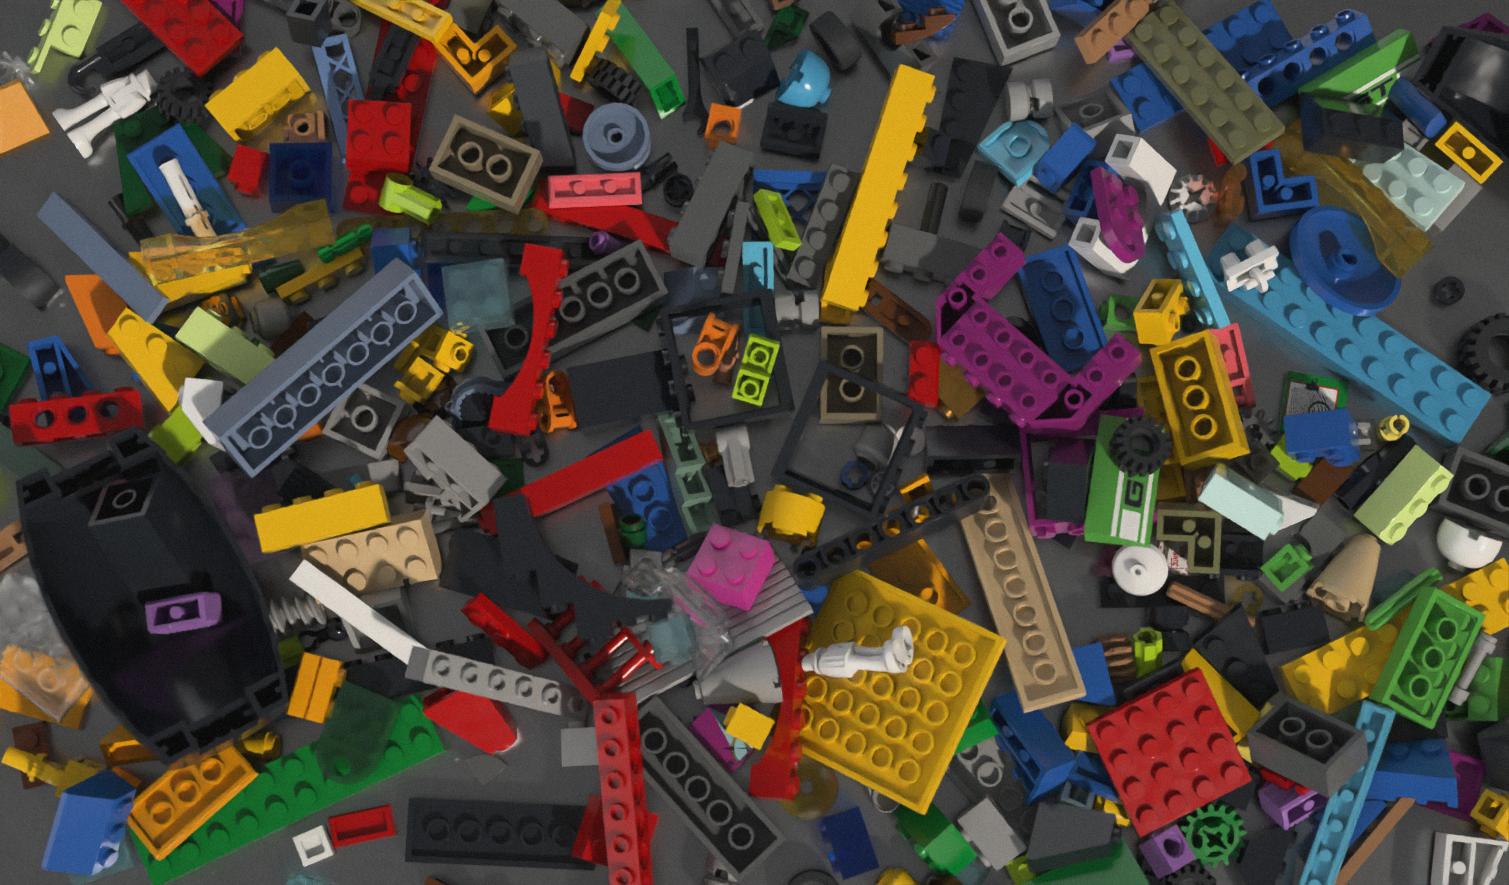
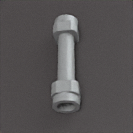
M1480 630L1473 642L1475 648L1454 683L1447 698L1448 700L1459 706L1462 705L1463 701H1466L1470 694L1466 690L1486 653H1493L1498 639Z

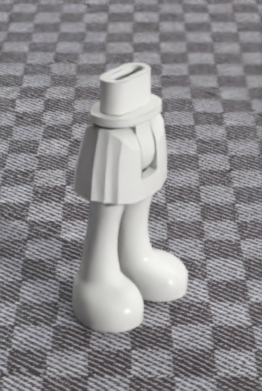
M145 69L136 76L131 73L129 76L100 85L102 92L93 99L73 109L58 108L52 114L86 159L93 153L91 140L106 127L134 116L147 100L148 102L151 100L149 96L157 91L158 84L147 69ZM107 106L110 107L90 122L77 127L79 122Z
M898 626L893 630L892 638L885 641L883 647L858 646L856 641L831 644L827 649L819 647L815 653L806 654L802 660V668L804 671L815 670L817 674L851 678L858 670L903 673L906 672L907 665H910L913 660L912 635L907 626Z

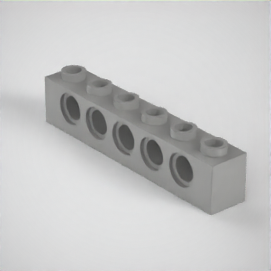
M412 646L405 673V678L584 722L586 721L590 705L589 701L575 686L417 646Z

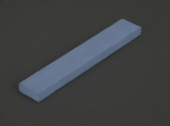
M53 191L37 216L145 322L153 324L170 298L61 193Z

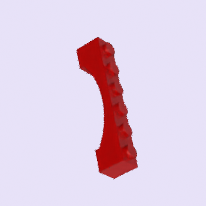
M525 243L519 274L523 279L528 280L532 293L534 310L532 338L525 362L516 379L501 397L494 396L488 425L493 431L530 437L531 430L535 431L537 428L539 412H535L537 399L542 400L545 389V381H541L543 369H548L551 359V351L547 350L549 338L554 339L557 329V320H553L555 308L561 307L563 290L559 289L561 278H566L569 270V260L565 259L566 255L562 249Z
M809 615L764 638V640L770 642L776 655L781 678L783 702L780 704L777 726L767 751L757 765L751 764L749 797L758 800L794 802L795 794L799 792L800 778L799 775H796L797 762H800L802 758V744L799 743V734L805 724V715L801 709L802 699H805L807 695V682L804 680L802 660L809 653V649L806 648L807 636H810L812 632V620Z

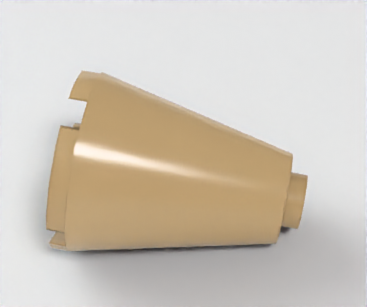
M1366 533L1352 536L1344 548L1309 586L1307 590L1308 599L1311 601L1314 597L1319 601L1318 605H1322L1323 611L1332 617L1350 622L1352 617L1359 618L1358 622H1362L1363 617L1369 611L1382 550L1378 540Z

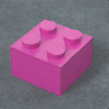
M713 523L686 575L694 594L749 612L775 562V558L769 541Z

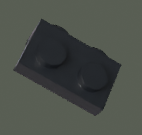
M770 101L768 103L760 147L819 159L828 114L816 108L804 109L786 105L780 101Z
M1221 532L1219 574H1199H1205V577L1209 579H1222L1224 575H1232L1241 581H1254L1256 577H1262V570L1260 568L1263 566L1264 540L1253 533Z

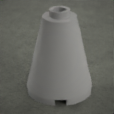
M768 640L760 641L698 672V680L692 681L696 699L702 698L704 704L783 702L781 687L777 688L776 684L778 683L777 677L779 675Z

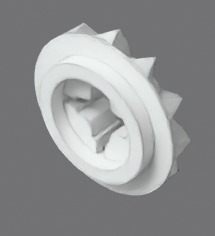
M1189 173L1177 179L1172 185L1169 192V205L1172 211L1182 209L1187 222H1200L1207 219L1215 210L1218 192H1216L1213 182L1208 181L1203 175H1191ZM1190 190L1192 193L1202 190L1203 192L1198 198L1200 204L1192 202L1185 206L1184 203H1186L1189 197L1187 191Z

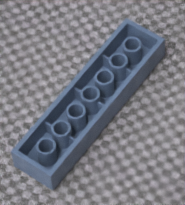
M396 257L202 423L235 463L253 478L444 313L415 270Z

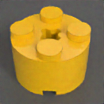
M774 485L773 491H767L765 494L756 528L757 531L761 533L764 528L769 531L768 537L789 544L802 545L803 540H810L809 546L817 545L826 507L822 504L823 498L813 493H805L802 496L792 493L793 489L790 487Z

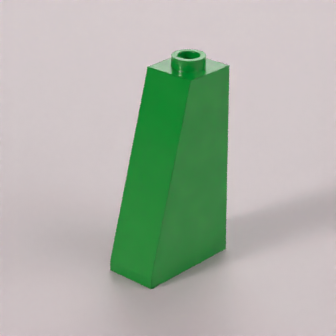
M621 2L617 10L621 17L613 31L608 29L606 35L610 36L608 42L630 75L633 76V79L643 86L645 97L658 116L663 119L686 104L676 74ZM605 4L593 13L596 21Z
M1121 836L1119 846L1114 845L1111 857L1055 868L1021 885L1150 884L1123 836Z

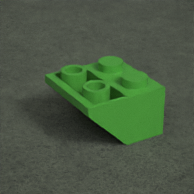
M1484 657L1466 689L1470 692L1466 701H1463L1462 705L1459 706L1448 699L1446 700V721H1499L1508 716L1509 658ZM1468 658L1465 659V662H1464V664H1463V666H1462V668H1461V670H1460L1458 676L1460 675V673H1461L1463 667L1465 666V664H1466Z

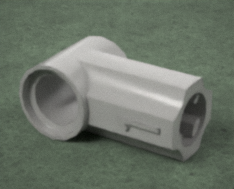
M745 422L714 428L718 452L723 458L728 487L737 488L754 482L748 451L750 450V443Z

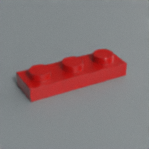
M479 593L468 600L460 610L473 625L480 627L492 638L495 644L503 647L515 657L517 663L531 670L539 666L549 657L550 654L541 643L483 593Z

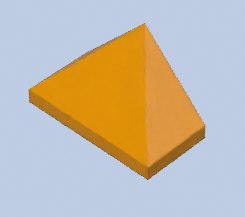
M119 725L99 741V747L107 766L157 760L122 725Z

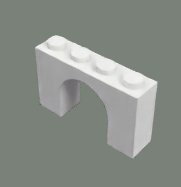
M1116 133L1105 162L1121 175L1127 185L1134 187L1139 196V202H1137L1138 211L1144 222L1142 231L1144 242L1146 243L1156 220L1155 217L1160 211L1177 170L1141 137ZM1085 217L1079 218L1068 245L1105 275L1130 280L1138 260L1129 264L1119 260L1106 243L1099 220Z

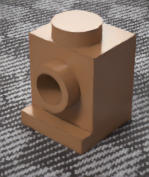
M324 111L288 115V123H283L282 132L284 141H289V145L293 150L330 148L329 118ZM300 126H309L305 133L299 132Z

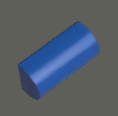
M1402 77L1393 85L1389 92V99L1427 137H1436L1449 127L1441 111L1406 77Z

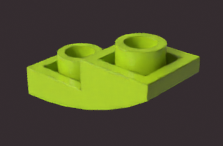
M750 333L732 398L762 406L780 341Z

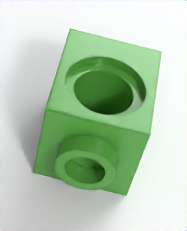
M1110 293L1105 302L1101 301L1098 316L1100 320H1103V329L1137 333L1133 311L1141 297ZM1115 307H1124L1128 311V319H1118L1114 313Z

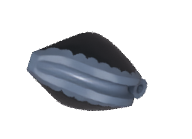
M475 376L457 384L452 391L451 400L444 406V409L453 417L451 422L453 429L479 427L489 422L494 396L501 397L514 381H496L483 376Z

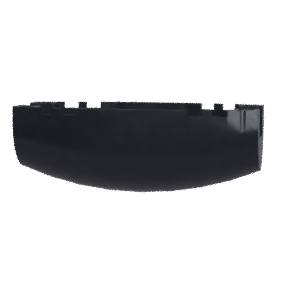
M133 426L107 438L106 451L53 476L50 475L45 467L17 480L16 490L20 522L29 563L43 604L63 646L83 679L109 713L142 747L169 770H178L212 757L257 732L285 711L289 704V698L285 682L284 665L278 648L277 636L269 617V610L257 579L241 547L219 512L202 490H199L188 478V474L181 467H178L166 455L167 452L155 441L151 440L140 428ZM159 471L163 473L205 571L199 592L219 593L221 597L223 623L221 625H210V627L170 634L150 633L148 631L145 606H141L87 527L104 483Z

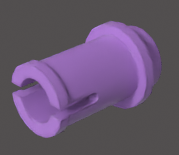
M603 230L594 232L589 240L590 249L598 255L603 253L610 255L618 251L619 247L629 245L627 240L609 236Z

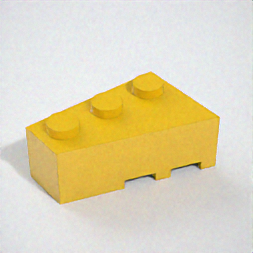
M127 307L106 334V337L129 367L136 373L166 414L171 411L178 401L179 389L181 385H185V378H194L206 362L150 323L145 322Z

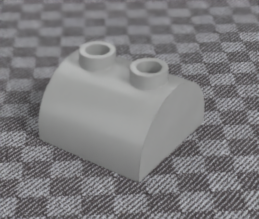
M403 586L356 596L415 640L417 639L412 609ZM341 617L356 655L384 648Z

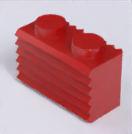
M912 341L907 348L908 359L906 362L908 365L906 368L908 370L906 372L907 389L905 392L907 395L926 402L924 408H935L938 404L939 346L937 342Z

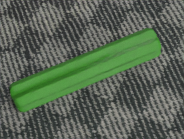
M1436 567L1427 568L1365 615L1363 622L1371 631L1379 629L1416 600L1422 585L1434 587L1443 579L1441 573Z

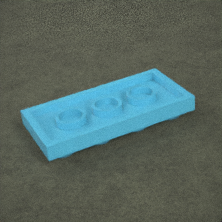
M1182 209L1165 212L1156 216V233L1162 242H1166L1169 249L1167 253L1168 261L1174 270H1178L1183 282L1185 297L1190 298L1194 307L1191 309V314L1198 326L1201 325L1203 329H1221L1230 325V320Z

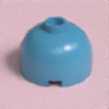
M804 48L789 66L791 71L786 80L784 77L782 78L777 88L775 99L786 105L809 109L813 108L817 102L823 104L829 97L832 88L828 86L831 78L830 69L824 59L817 53Z

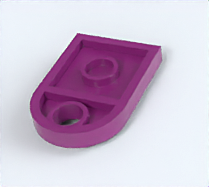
M1101 166L1090 171L1100 228L1106 243L1114 255L1124 263L1129 264L1142 258L1145 253L1142 231L1144 222L1138 211L1137 202H1139V196L1136 190Z

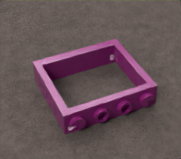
M1144 407L1099 412L1102 415L1130 418L1135 415L1138 418L1140 415H1145ZM1100 414L1080 431L1074 433L1032 435L1025 427L1019 428L1028 521L1032 536L1047 539L1054 537L1057 533L1067 532L1070 535H1083L1085 521L1084 524L1039 519L1031 442L1056 440L1058 436L1084 437L1098 435ZM1156 503L1154 509L1153 523H1157Z

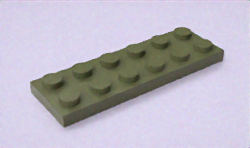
M1174 0L1168 1L1145 16L1123 37L1234 166L1285 132V125Z

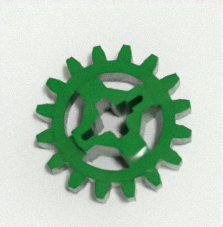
M1218 800L1215 806L1209 802L1205 804V807H1199L1193 813L1186 814V822H1177V825L1182 830L1181 833L1196 856V859L1192 860L1191 863L1197 860L1201 868H1204L1207 862H1210L1213 869H1217L1218 861L1221 860L1227 866L1229 865L1228 857L1230 855L1236 858L1240 856L1236 851L1237 846L1245 847V842L1240 838V836L1247 835L1244 826H1241L1244 821L1239 814L1236 815V810L1233 806L1230 805L1225 809V804L1222 800ZM1193 829H1195L1196 834L1192 838ZM1204 830H1206L1208 833L1211 832L1212 834H1217V836H1218L1219 838H1217V837L1214 836V835L1212 836V835H1210V834H1207V835H1206V833L1204 832ZM1231 830V834H1230V837H1229V839H1228V838H1227V833Z

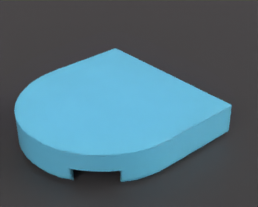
M1028 120V122L1008 121L976 146L977 151L992 165L998 166V170L1016 187H1019L1035 173L1037 165L1051 149L1046 130L1039 123Z

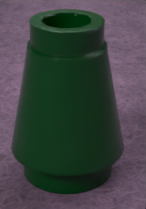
M299 258L263 266L264 270L257 272L267 295L273 292L277 294V287L305 273Z
M640 514L622 516L617 526L627 560L630 549L646 550L648 524Z

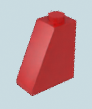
M446 687L424 698L422 712L427 718L490 755L498 750L504 751L517 740V724L501 701Z

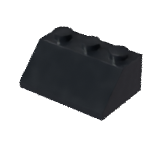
M1306 92L1299 94L1303 151L1384 164L1405 150L1402 121L1382 105Z

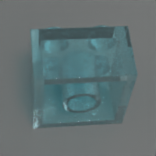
M504 258L441 267L449 329L455 335L516 326L509 269Z

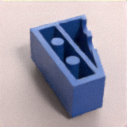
M1016 690L993 698L989 711L999 732L994 737L1001 752L1007 751L1015 769H1012L1011 773L1015 780L1020 778L1028 796L1023 798L1027 807L1038 804L1040 800L1045 801L1058 796L1077 760L1072 750L1064 743L1056 732L1054 725L1048 721L1040 709L1026 713L1023 712Z

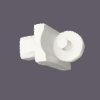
M1257 239L1245 247L1248 259L1241 262L1235 253H1229L1221 257L1220 267L1224 274V287L1228 292L1243 285L1246 291L1255 287L1260 293L1268 290L1267 280L1275 276L1272 270L1278 267L1276 256L1279 255V252L1275 246L1268 248L1260 239Z

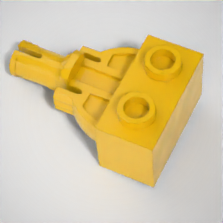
M13 746L7 748L2 759L3 764L27 773V776L30 777L29 781L35 782L39 778L56 786L57 789L54 796L61 798L63 790L109 768V766L81 755L69 759L67 766L47 760L48 754L38 753L33 755Z

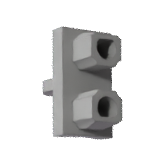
M415 470L410 482L404 483L405 503L414 504L413 511L428 509L431 522L433 515L444 516L446 510L459 511L450 499L444 502L439 496L442 489L430 486L431 479L427 480L420 471Z

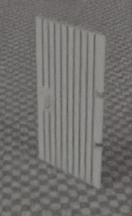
M763 530L761 533L757 531L752 534V536L769 541ZM771 542L770 545L775 562L749 612L694 594L686 575L689 567L681 571L682 575L677 576L675 574L667 578L665 588H659L657 599H673L675 613L668 614V620L650 622L649 617L636 619L637 625L630 626L642 642L647 639L658 650L659 654L656 658L663 667L658 671L650 662L645 661L612 693L636 692L637 705L696 675L698 672L813 613L811 606ZM613 623L614 634L616 635L621 630ZM607 637V641L609 642L613 637ZM630 640L598 668L604 681L611 677L638 651ZM588 642L585 644L591 657L606 645L589 646Z

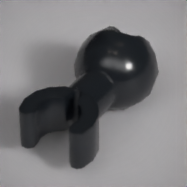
M341 617L331 618L327 621L325 628L318 631L305 630L299 633V637H306L308 635L316 637L312 645L304 649L305 652L317 650L320 643L328 639L336 642L345 639L348 634L346 629H341L343 624Z

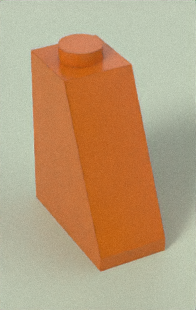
M97 274L65 275V282L95 348L105 352V356L122 357L106 337V334L126 307L130 309V306Z

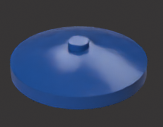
M1325 205L1310 209L1294 224L1290 234V251L1293 262L1305 283L1323 301L1351 315L1371 316L1383 311L1396 299L1401 287L1399 263L1386 239L1364 218L1347 209Z

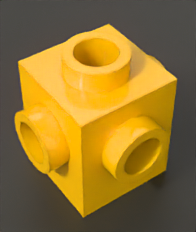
M432 325L419 353L434 361L432 366L441 372L448 374L451 369L463 373L471 360V354L475 345L466 341L467 335L455 328L450 327L448 331Z
M1485 789L1469 815L1481 826L1479 829L1481 833L1493 840H1496L1499 836L1509 842V795L1505 793L1498 795Z

